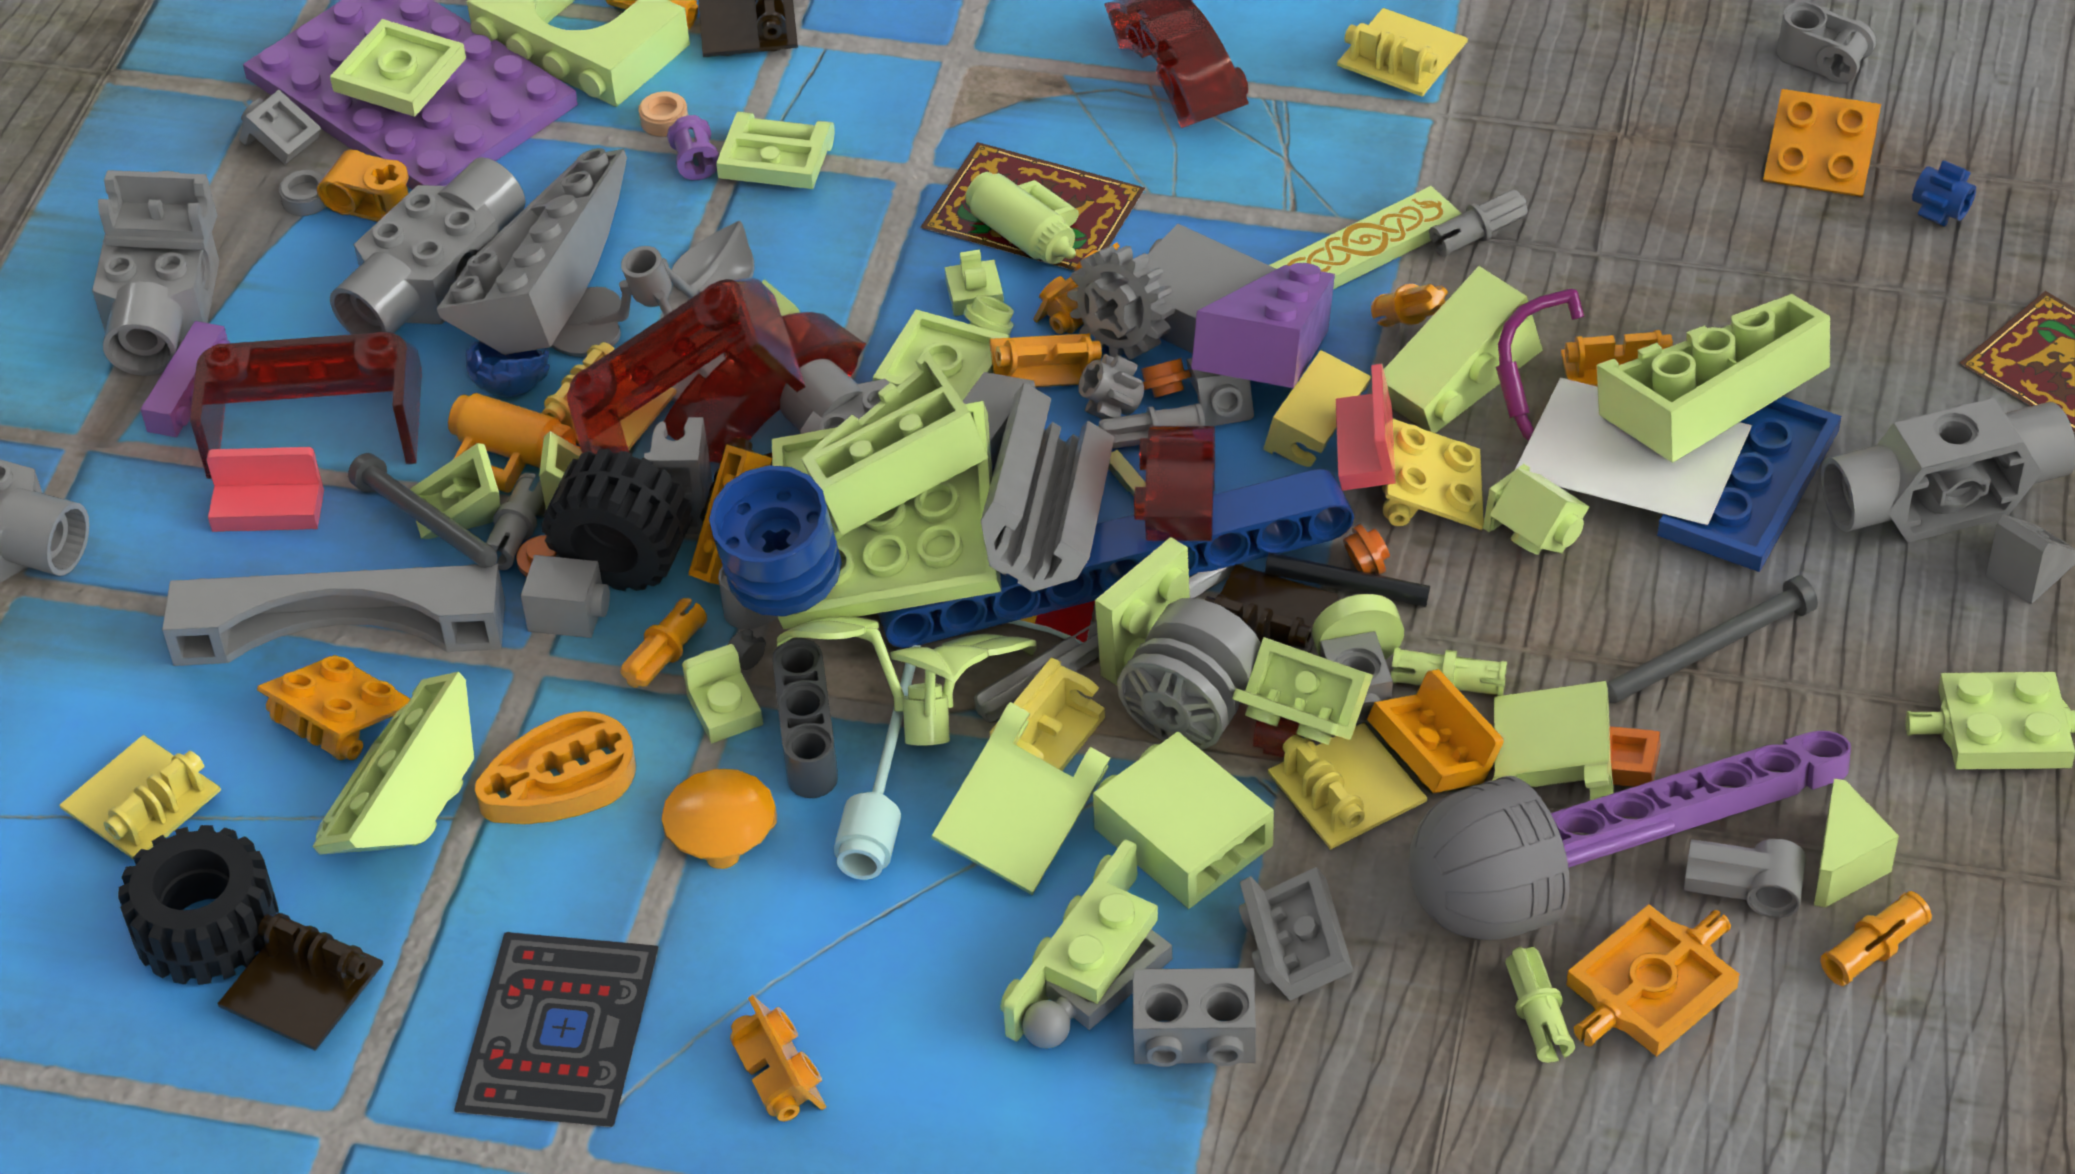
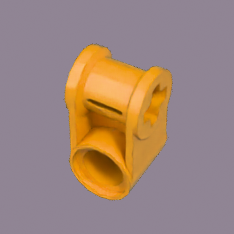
M349 149L343 152L317 186V194L321 201L336 213L353 215L378 222L409 194L406 185L409 179L406 166L397 160H387L367 155L358 150Z

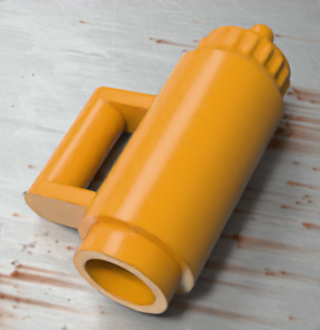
M474 393L470 396L460 395L453 403L448 417L450 433L456 435L462 443L454 458L476 443L485 444L486 450L510 458L504 469L491 465L498 490L506 493L512 491L526 464L540 468L543 439L547 433L551 431L576 446V432L570 426L562 424L559 419L479 393Z

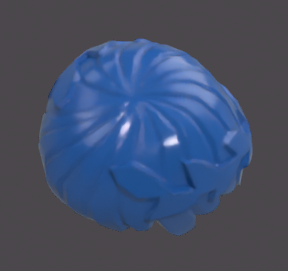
M481 341L474 342L466 350L467 373L472 382L489 393L503 397L522 395L530 391L539 381H542L547 376L550 365L547 364L549 350L545 349L543 354L540 350H531L504 355Z

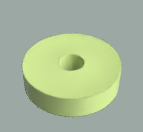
M1359 594L1343 598L1321 612L1313 624L1312 638L1318 656H1320V644L1323 640L1375 631L1386 660L1394 653L1395 647L1399 648L1404 638V627L1398 610L1391 600L1375 594Z

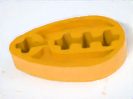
M591 711L567 713L532 729L496 756L477 779L475 793L481 814L484 818L494 823L534 824L580 816L611 804L627 791L635 776L636 761L631 737L626 728L616 719ZM608 747L613 753L605 754L601 748ZM582 758L587 764L579 765L575 759ZM556 768L560 775L553 776L549 770ZM504 790L508 797L501 798L497 792Z

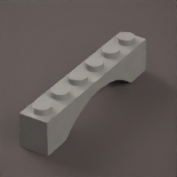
M471 564L463 566L172 580L169 584L162 631L174 666L229 663L247 651L278 637L310 628L334 625H373L400 630L425 639L446 652L502 649L505 596L498 564L487 568Z

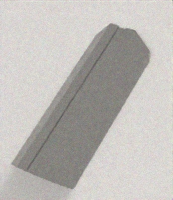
M1024 382L1014 394L982 514L981 526L989 566L1003 575L1008 573L1018 579L1017 583L1034 592L1077 579L1089 560L1115 436L1087 421L1082 426L1079 437L1072 434L1066 442L1059 438L1061 426L1052 422L1046 430L1044 429L1052 398Z

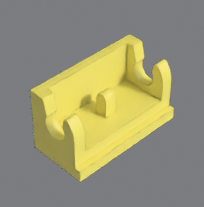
M1320 350L1273 416L1263 450L1270 454L1276 452L1297 464L1311 467L1316 457L1310 452L1299 448L1296 442L1305 445L1308 449L1322 453L1337 429L1336 398L1361 395L1368 387L1371 376Z
M1051 657L1013 703L1030 713L1027 719L1029 724L1016 745L1063 771L1105 718V708L1092 699L1083 697L1078 692L1080 691L1086 696L1093 697L1099 690V687L1089 678L1061 666V661ZM995 725V726L992 728V730L990 731V737H991V735H992V733H993V731H994L996 725Z

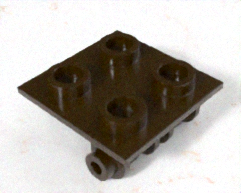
M699 0L703 57L731 56L741 53L798 48L793 0Z
M1235 565L1221 593L1216 598L1207 596L1205 600L1221 605L1240 617L1254 631L1260 643H1262L1263 637L1310 653L1314 646L1312 638L1313 624L1321 612L1337 601L1338 594Z
M278 913L275 916L267 914L263 917L258 927V934L264 937V947L217 1003L218 1007L316 1051L383 966V960L363 952L356 945L349 946L334 939L327 932L320 933L313 926H304L297 923L284 913Z

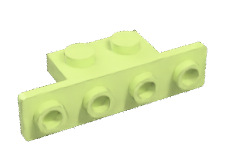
M1125 839L1112 856L1108 854L1102 858L1096 868L1090 887L1083 896L1077 895L1071 900L1065 911L1063 923L1052 938L1045 937L1040 942L1034 953L1032 965L1022 979H1014L1006 988L1000 1005L1001 1011L1004 1012L1006 1037L1016 1042L1024 1034L1022 1020L1027 1009L1038 1001L1049 1000L1046 994L1047 981L1098 1004L1158 921L1157 905L1127 892L1138 875L1137 847L1135 843Z

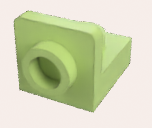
M733 644L705 651L682 663L687 697L711 744L763 725L762 711L741 673L739 655Z

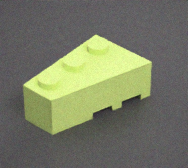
M1478 266L1384 368L1392 409L1422 429L1437 433L1499 385L1500 381L1496 366H1499L1498 342L1505 322L1519 306L1528 302L1527 296ZM1532 315L1528 316L1516 329L1511 344L1512 362L1516 361L1518 369L1543 351Z
M926 351L916 360L919 369L898 387L890 382L878 392L881 401L859 420L854 415H851L801 458L808 475L823 490L829 516L841 535L989 458L970 411L929 351Z

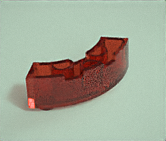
M1113 0L1104 3L1119 48L1130 49L1141 58L1151 55L1157 61V78L1173 106L1181 128L1249 104L1246 97L1249 90L1248 82L1244 72L1239 67L1234 68L1217 33L1192 0Z
M800 312L781 316L779 325L762 333L753 328L723 349L725 360L706 378L698 373L681 393L663 421L666 423L667 434L674 440H679L685 435L684 426L688 417H703L710 462L720 463L726 444L731 443L736 437L750 440L761 426L780 410V398L783 388L789 378L800 367L814 360L827 359L834 362L848 376H851L857 367L858 358L866 343L827 315L815 312Z
M1150 425L1148 438H1140V470H1146V486L1135 487L1134 519L1145 520L1146 540L1166 541L1170 537L1177 541H1212L1213 491H1215V426Z

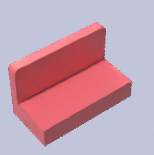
M1382 364L1371 365L1372 394L1336 398L1338 477L1342 491L1396 484L1392 404Z
M313 448L211 449L208 451L207 464L214 484L208 515L212 532L318 529L324 487Z

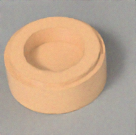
M668 91L656 92L647 96L641 101L638 109L642 129L654 136H667L669 127L678 118L688 115L685 99L679 94Z

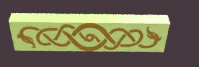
M1429 186L1269 266L1278 269L1284 265L1291 266L1295 263L1316 265L1322 272L1335 274L1334 290L1430 242L1429 230L1431 227L1440 225L1462 213L1437 190Z

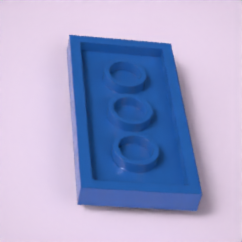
M1782 396L1742 420L1741 423L1752 425L1709 524L1704 525L1663 514L1659 520L1657 536L1760 572L1837 436L1842 416Z

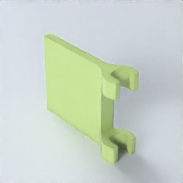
M1606 681L1494 697V729L1503 737L1504 742L1495 759V773L1492 781L1504 776H1515L1525 781L1531 787L1585 780V786L1590 790V801L1614 793L1611 769L1609 701Z
M1010 702L931 838L1033 895L1087 801L1103 779L1109 768L1107 764L1110 761V757L1090 747L1074 777L1016 745L1029 724L1027 719L1030 713Z

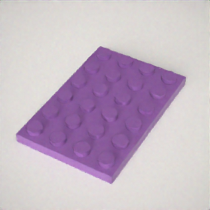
M341 0L243 64L246 79L270 95L280 90L316 122L322 130L352 150H358L367 155L402 162L408 171L409 179L406 185L412 190L417 185L446 186L476 158L484 157L497 161L578 105L575 89L521 55L508 50L499 41H490L484 35L473 33L469 22L434 0ZM381 19L464 44L466 54L464 62L415 117L333 91L330 76Z

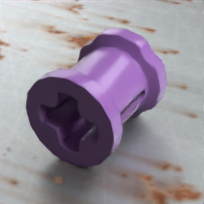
M686 115L678 118L669 127L667 138L670 146L677 150L676 165L679 173L684 178L690 180H702L710 177L717 170L716 162L719 153L717 148L709 142L711 130L708 122L697 115ZM689 129H692L694 132V142L691 140ZM694 153L696 154L699 163L698 167L695 166L693 162Z

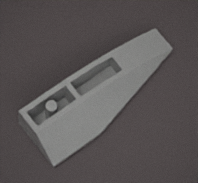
M596 148L581 154L572 165L506 227L467 261L466 267L450 286V290L437 307L439 317L504 355L551 347L583 297L600 260L610 232L627 160L624 149L605 152L602 148Z

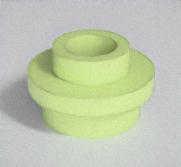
M977 295L973 304H967L963 312L964 316L971 321L970 324L1010 334L1014 326L1011 321L1014 313L1013 309L1007 304L986 295Z

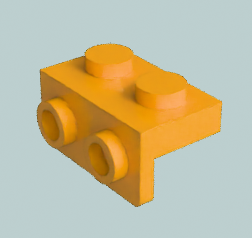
M1439 669L1427 671L1417 694L1374 702L1367 717V720L1385 739V742L1399 754L1418 775L1419 780L1433 793L1484 783L1504 742L1503 737Z

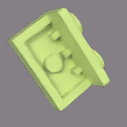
M1263 637L1245 691L1235 688L1232 699L1248 705L1245 716L1273 726H1278L1281 717L1300 723L1296 734L1329 745L1332 735L1351 740L1373 675Z

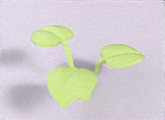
M847 616L825 617L799 624L777 637V647L794 637L813 639L858 637L870 641L876 650L893 694L894 711H903L905 744L917 746L938 745L950 741L949 708L953 707V690L955 682L968 667L986 659L988 656L1009 653L1020 649L1032 656L1037 649L1036 640L1007 637L997 634H977L944 642L942 646L935 649L912 647L890 652L892 660L925 669V683L909 685L908 696H904L882 636L878 630L879 621ZM936 674L945 678L943 691L942 685L936 683Z

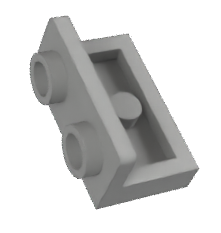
M1317 867L1266 891L1251 876L1240 881L1245 903L1239 905V912L1248 932L1256 940L1258 950L1252 952V959L1259 976L1265 984L1268 985L1273 982L1291 1001L1353 972L1327 879Z

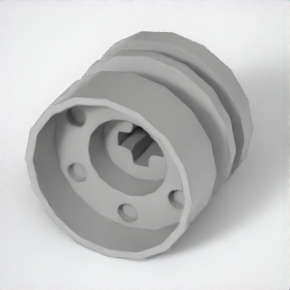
M1180 598L1167 605L1151 628L1145 642L1139 645L1132 659L1123 668L1117 680L1119 698L1128 714L1144 730L1158 739L1165 741L1178 731L1200 750H1203L1218 742L1227 725L1230 724L1235 716L1239 705L1242 704L1239 701L1233 700L1232 697L1235 688L1245 691L1261 643L1254 631L1240 617L1221 605L1200 598Z

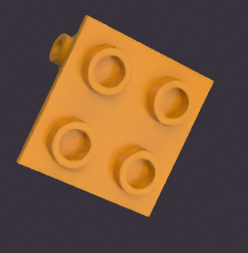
M1781 89L1763 181L1863 197L1877 133L1881 104Z
M337 655L326 657L296 671L288 672L257 687V691L269 697L266 702V710L270 712L271 720L295 732L299 737L307 738L309 743L315 746L321 745L320 748L332 754L338 760L356 759L363 749V742L359 740L360 730L394 716L411 699L395 690L392 684L376 679L356 667L349 659Z

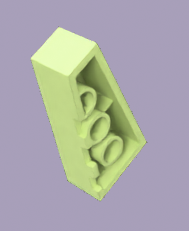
M1790 294L1732 315L1731 325L1723 328H1707L1704 325L1686 332L1687 341L1662 349L1658 343L1638 349V358L1619 365L1615 359L1597 364L1599 415L1673 463L1830 367V316L1797 296Z

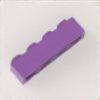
M199 321L193 323L140 409L147 432L177 438L183 426L188 424L192 411L197 403L202 401L206 388L216 378L218 368L230 354L231 343L227 338L224 326Z

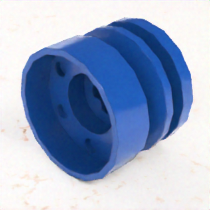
M768 465L745 471L728 482L714 499L709 517L713 538L719 557L722 560L730 592L742 606L761 615L788 616L807 611L827 597L838 582L842 561L823 490L810 475L792 467Z

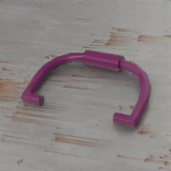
M1573 288L1539 296L1519 306L1505 322L1498 342L1499 366H1496L1509 418L1515 419L1523 437L1528 442L1534 432V428L1527 416L1530 411L1516 361L1512 362L1511 344L1516 329L1528 316L1542 309L1567 303L1572 320L1585 317L1578 292Z

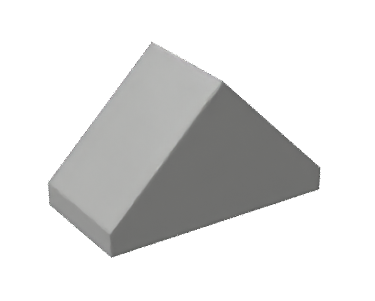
M2003 514L1996 526L1986 577L2029 604H2032L2075 565V548L2038 525Z

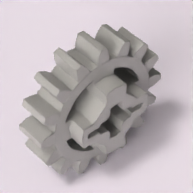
M1113 245L1081 260L1082 268L1071 274V279L1078 287L1068 291L1067 297L1078 303V308L1071 311L1070 315L1071 318H1082L1084 322L1079 334L1091 333L1095 337L1094 341H1100L1102 348L1109 346V353L1113 358L1117 355L1122 356L1126 354L1128 359H1133L1161 344L1160 337L1171 330L1170 325L1164 319L1174 314L1175 308L1164 302V297L1172 293V288L1168 286L1160 287L1158 279L1163 274V270L1157 268L1150 271L1147 268L1149 256L1144 253L1133 259L1131 246L1127 245L1118 250H1115Z

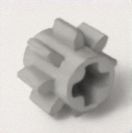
M1107 354L1103 355L1102 361L1094 360L1089 363L1079 380L1080 395L1089 399L1085 411L1101 419L1121 417V414L1130 415L1140 405L1144 394L1143 381L1133 376L1138 365L1119 355L1113 358Z

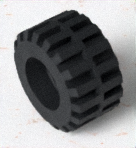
M599 449L597 454L588 451L582 453L579 459H573L569 463L543 516L544 520L541 524L542 533L547 535L545 542L548 548L557 552L555 557L598 561L602 584H607L615 590L626 591V588H631L635 591L645 590L647 585L654 587L661 583L662 578L666 577L691 525L692 516L690 513L692 506L690 500L684 498L686 492L682 486L674 483L671 480L672 475L664 469L659 470L653 466V462L642 458V460L633 457L632 453L620 451L618 454L613 453L610 449Z
M200 825L198 831L189 832L188 827L175 830V836L166 839L162 835L152 841L153 847L150 850L141 849L133 857L136 866L125 868L121 876L124 885L120 886L118 891L120 908L139 959L145 966L150 965L155 975L165 978L171 974L173 982L186 984L190 978L197 979L198 985L209 984L212 977L222 975L225 980L236 975L234 969L243 965L247 968L255 958V953L264 947V937L258 934L259 924L267 914L275 916L279 912L267 868L260 851L255 850L254 843L246 836L238 839L234 830L224 827L220 832H215L213 825ZM216 899L204 907L183 910L195 902Z

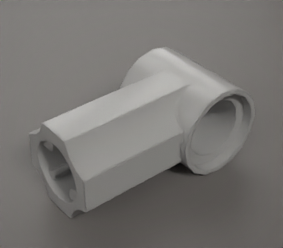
M1691 839L1684 891L1747 900V904L1752 910L1760 915L1771 918L1791 916L1798 911L1801 904L1806 855L1800 846L1784 839L1764 840L1758 843L1755 848Z

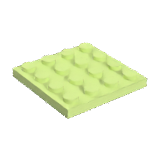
M984 401L965 405L971 413L989 458L843 535L840 534L830 518L842 561L838 582L824 600L807 611L788 616H778L783 630L819 618L835 616L859 617L1001 592L1000 572L989 566L981 526V518L993 477L988 412ZM837 427L772 439V466L792 467L808 474L801 458Z

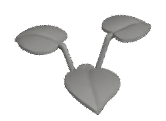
M737 221L708 236L686 251L675 262L672 269L669 268L667 260L661 257L660 252L656 248L640 246L632 249L623 257L621 262V268L626 280L619 283L622 292L621 299L614 291L606 287L587 288L551 346L563 354L574 357H587L588 349L592 345H600L602 342L614 346L621 336L620 327L617 322L625 321L629 317L632 295L637 302L646 307L660 306L682 350L667 356L661 362L657 372L658 383L676 389L677 393L671 400L681 404H701L714 402L720 397L727 396L738 385L742 373L741 358L736 347L727 338L718 334L705 335L690 346L667 299L672 289V283L689 298L695 297L700 293L706 299L720 300L742 290L750 282L755 270L754 258L741 221Z

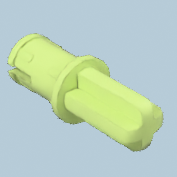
M1515 948L1512 950V955L1506 958L1505 963L1518 997L1515 1005L1517 1015L1522 1019H1526L1536 1047L1535 1051L1538 1059L1546 1063L1559 1061L1552 1040L1555 1045H1559L1564 1058L1573 1053L1575 1049L1574 1041L1570 1037L1560 1010L1563 1003L1561 992L1556 988H1552L1541 955L1536 948Z

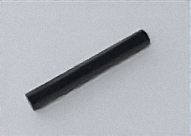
M1270 552L1268 553L1264 574L1360 594L1380 595L1389 600L1426 607L1430 591L1429 585Z

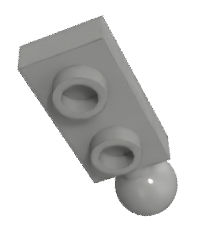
M1151 929L1098 1004L1047 981L1046 994L1050 1000L1038 1001L1027 1009L1022 1020L1024 1035L1033 1045L1048 1049L1060 1045L1066 1039L1070 1031V1020L1072 1018L1090 1030L1133 993V969H1162L1173 959L1172 945Z

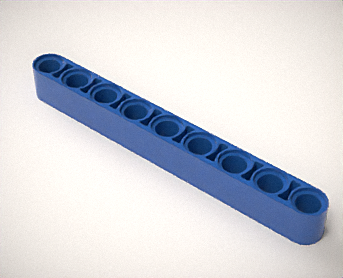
M1323 469L1310 470L1098 523L1095 529L1090 558L1078 578L1072 581L1032 592L1017 583L1018 579L1008 573L1006 575L1000 573L1001 592L877 614L888 642L896 647L908 648L1095 601L1170 537L1188 547L1190 577L1198 572L1214 571L1268 557L1269 552L1280 554L1332 541L1341 537L1353 525L1354 514L1335 476L1330 471Z

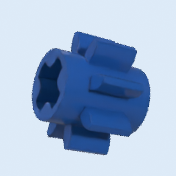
M1945 160L1942 161L1939 170L1930 166L1926 167L1920 174L1912 194V200L1922 205L1918 215L1944 227L1947 225L1949 217L1958 221L1962 220L1968 213L1976 195V186L1966 182L1971 173Z

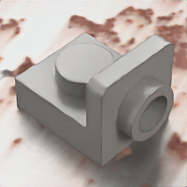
M278 90L265 101L258 98L246 108L241 116V120L244 122L239 140L245 146H248L257 139L286 165L319 138L322 128L284 93Z
M1192 358L1187 359V367L1190 369L1192 376L1189 380L1202 406L1205 427L1247 421L1254 417L1250 380L1192 370Z

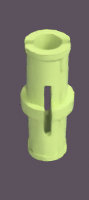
M1395 647L1392 667L1394 668L1391 671V678L1394 684L1421 685L1427 671L1439 669L1458 690L1503 696L1507 661L1497 662L1457 657V651L1446 650L1445 655L1401 650V648Z

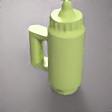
M984 172L971 182L965 196L971 213L1034 259H1041L1047 264H1057L1064 258L1073 259L1076 256V251L1072 248L1075 242V234L1069 226L1076 222L1079 211L1035 180L1016 185L1002 174Z

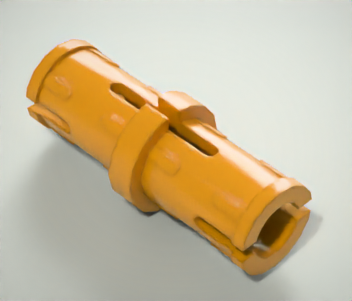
M1908 891L1903 893L1897 901L1877 916H1865L1855 924L1853 934L1833 949L1821 955L1820 962L1825 974L1835 984L1844 986L1853 981L1854 977L1875 961H1887L1897 953L1900 942L1931 921L1932 914L1928 904L1917 893Z

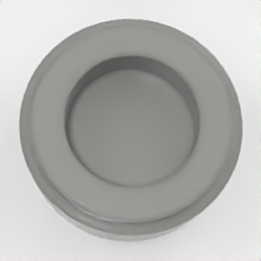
M300 170L285 177L279 185V194L283 208L290 214L297 216H308L322 211L326 205L317 194V186L325 176L313 170Z

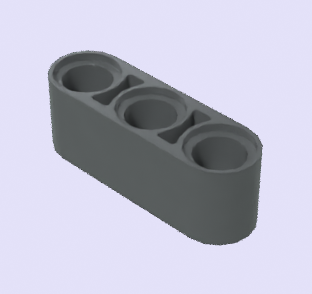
M793 638L778 646L773 652L772 658L787 781L790 789L796 795L804 798H818L832 791L838 781L823 653L820 646L814 641L806 638Z

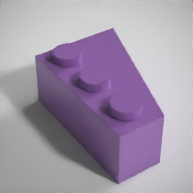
M1295 263L1291 266L1284 265L1197 310L1191 369L1294 388L1329 330L1335 274L1322 272L1318 266L1309 263Z

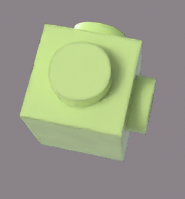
M1516 468L1491 511L1490 516L1513 530L1514 533L1510 539L1527 551L1539 555L1542 549L1563 553L1565 548L1572 545L1581 534L1584 526L1583 517L1588 511L1589 506L1542 475Z

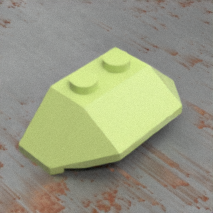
M460 672L422 679L413 690V696L408 704L397 711L373 742L318 827L313 848L320 855L386 850L409 845L415 846L431 836L437 826L435 820L447 801L460 791L463 785L462 778L474 760L466 679Z

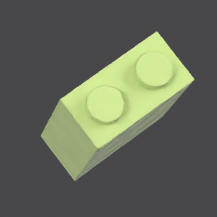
M1178 731L1161 744L1150 746L1141 755L1139 760L1120 774L1111 775L1106 778L1097 790L1093 792L1094 829L1116 848L1125 839L1135 843L1137 847V866L1188 909L1273 846L1274 810Z

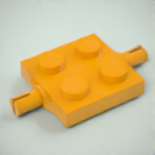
M1650 904L1644 907L1567 972L1566 985L1595 1009L1584 1020L1574 1026V1033L1578 1040L1582 1042L1584 1039V1045L1591 1047L1599 1038L1614 1027L1626 1032L1656 1057L1738 988L1740 974L1717 957L1710 946L1723 934L1730 931L1731 924L1724 914L1720 917L1721 912L1713 910L1692 929L1672 922Z

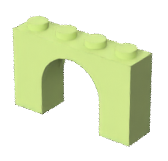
M467 0L471 31L473 33L484 35L490 41H499L508 50L521 55L557 79L615 107L619 106L690 45L685 8L669 0H637L611 22L587 30H565L548 24L575 0Z

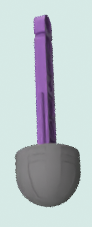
M1831 731L1808 732L1783 740V745L1763 746L1550 813L1541 797L1529 784L1515 776H1504L1480 785L1471 786L1443 798L1427 812L1419 823L1410 847L1409 873L1411 883L1420 904L1429 916L1440 926L1454 934L1475 939L1492 940L1505 939L1554 924L1563 916L1570 892L1569 867L1797 795L1806 786L1813 790L1833 783L1834 779L1842 780L1849 773L1851 743L1844 736ZM1721 786H1731L1735 788H1726ZM1622 817H1635L1638 819H1626ZM1574 832L1587 833V834H1589V835H1576V834H1573V833H1574Z

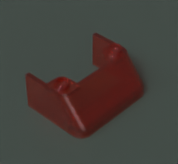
M756 278L724 279L715 282L624 344L577 373L570 383L567 401L582 453L590 451L597 454L599 449H610L613 453L618 454L620 451L629 452L621 420L745 338L749 348L796 392L805 388L806 386L774 294Z
M389 332L217 344L205 350L199 356L196 364L190 422L207 479L212 478L207 464L208 451L211 449H221L225 403L393 391L392 406L406 464H416L422 367L418 350L402 337Z

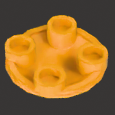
M712 769L692 775L674 788L664 803L662 813V825L665 836L680 851L699 859H706L707 863L716 869H725L736 864L740 855L745 854L760 844L777 823L776 806L770 789L757 777L737 769Z

